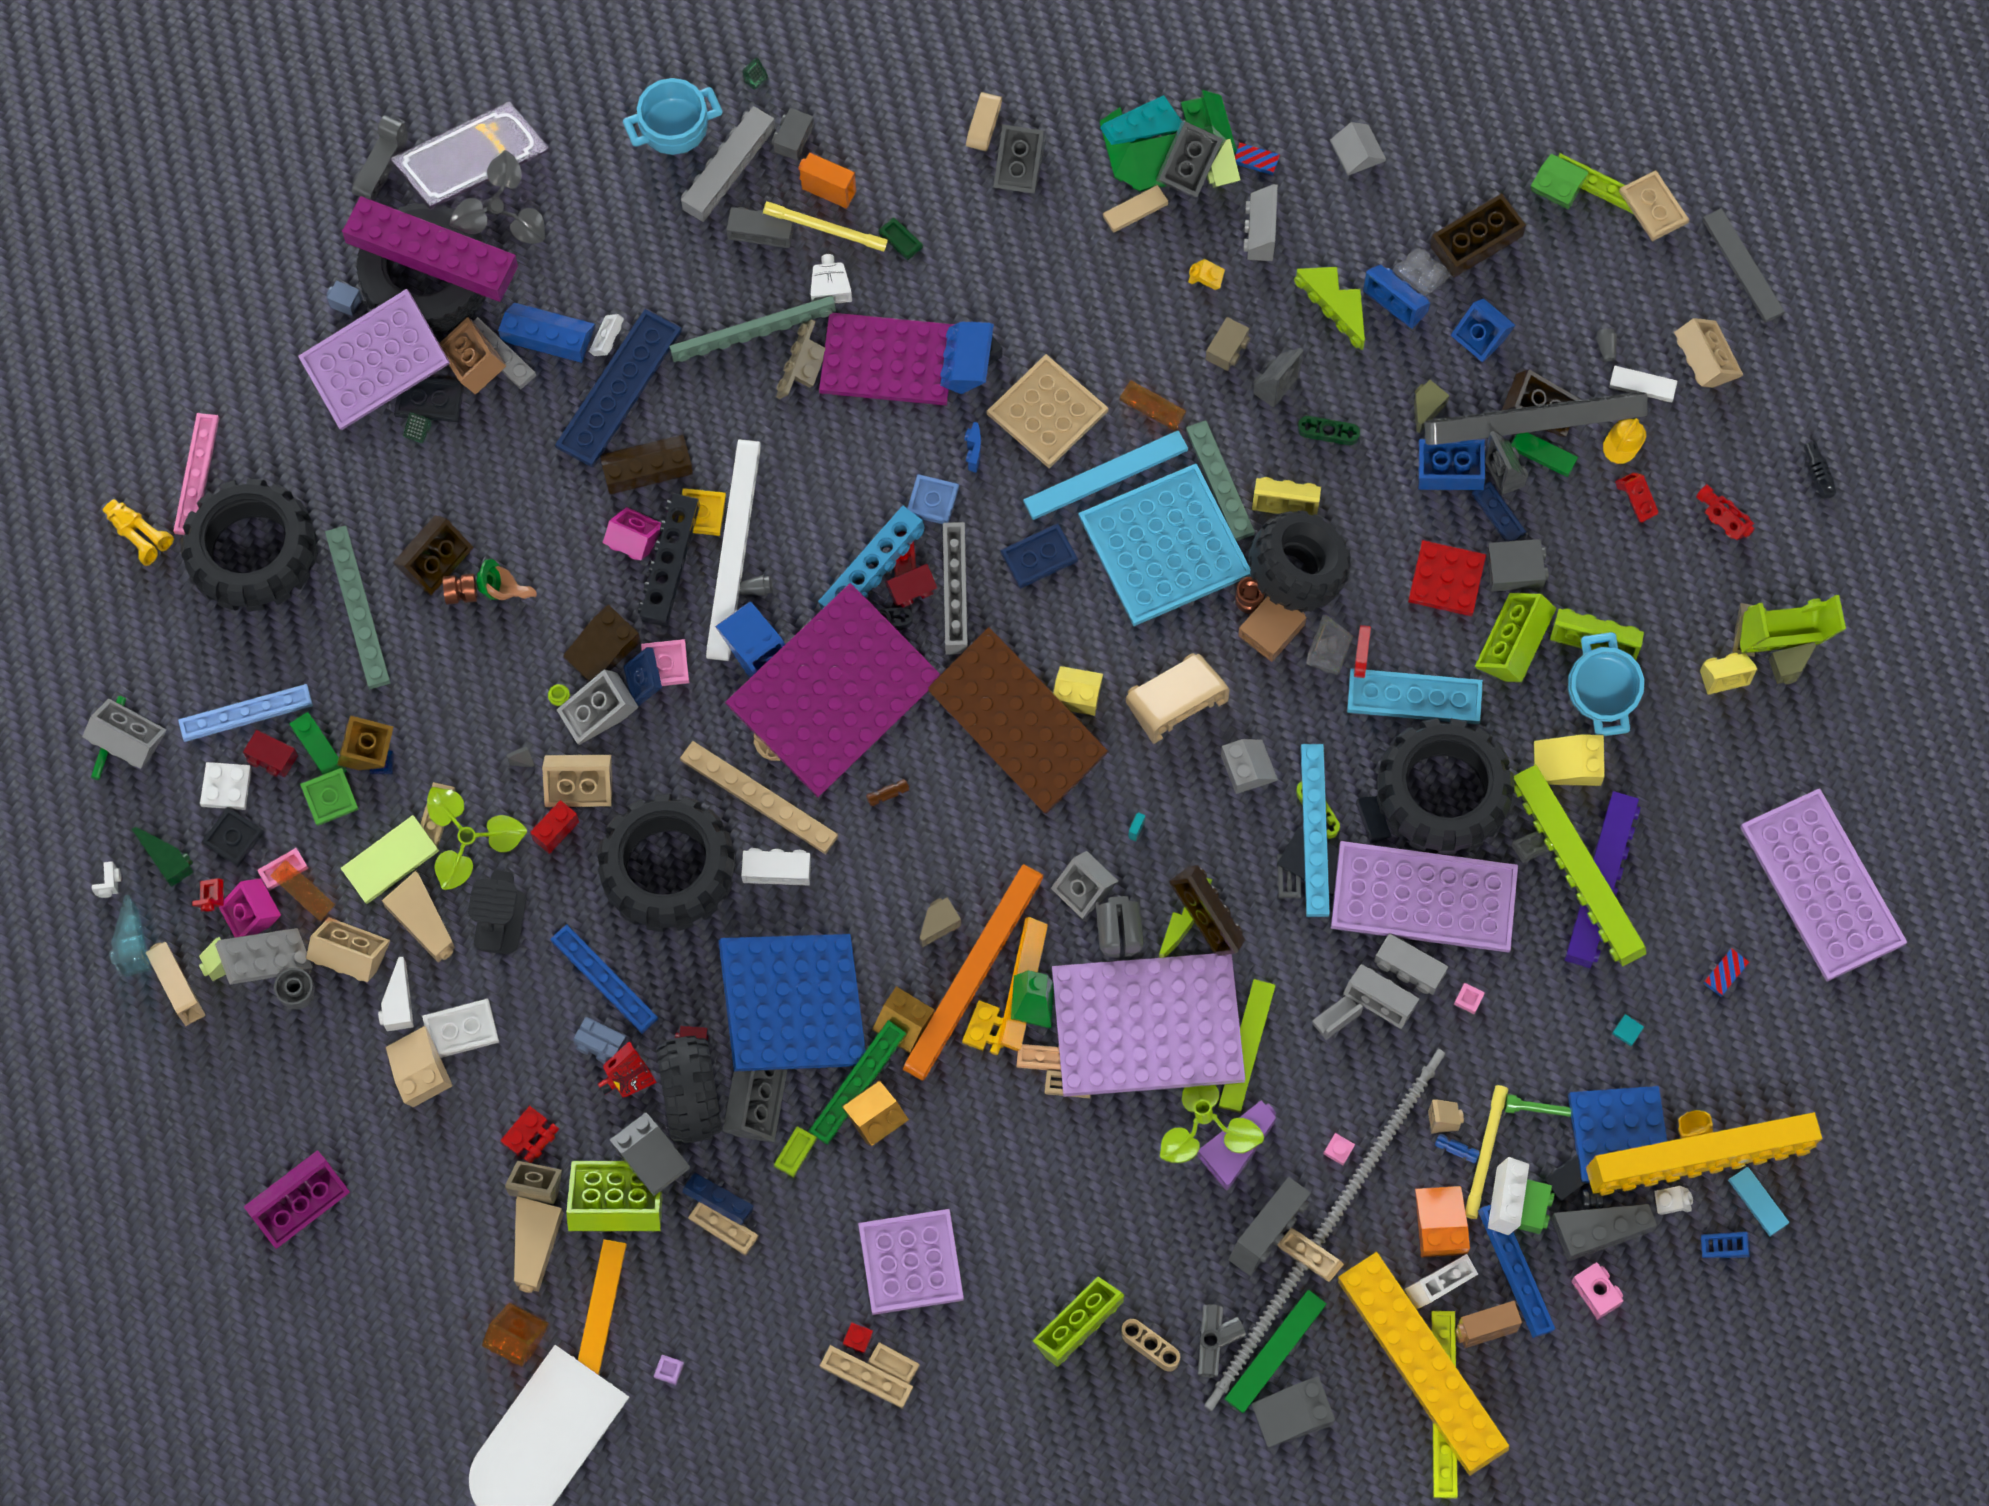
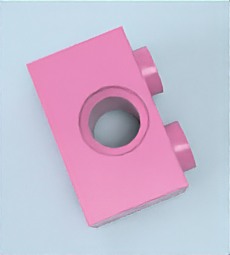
M1596 1262L1574 1276L1571 1282L1596 1319L1599 1320L1621 1306L1623 1294L1616 1285H1612L1609 1280L1610 1275L1605 1267H1600ZM1595 1285L1602 1286L1605 1294H1596L1593 1287Z

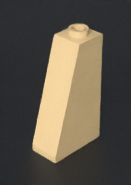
M415 871L386 896L382 902L385 908L437 962H440L442 959L445 960L451 956L455 946L419 874Z
M166 942L157 943L150 947V950L145 953L184 1025L187 1026L206 1016Z
M517 1196L514 1281L519 1286V1290L532 1293L533 1290L539 1292L564 1213L559 1207Z

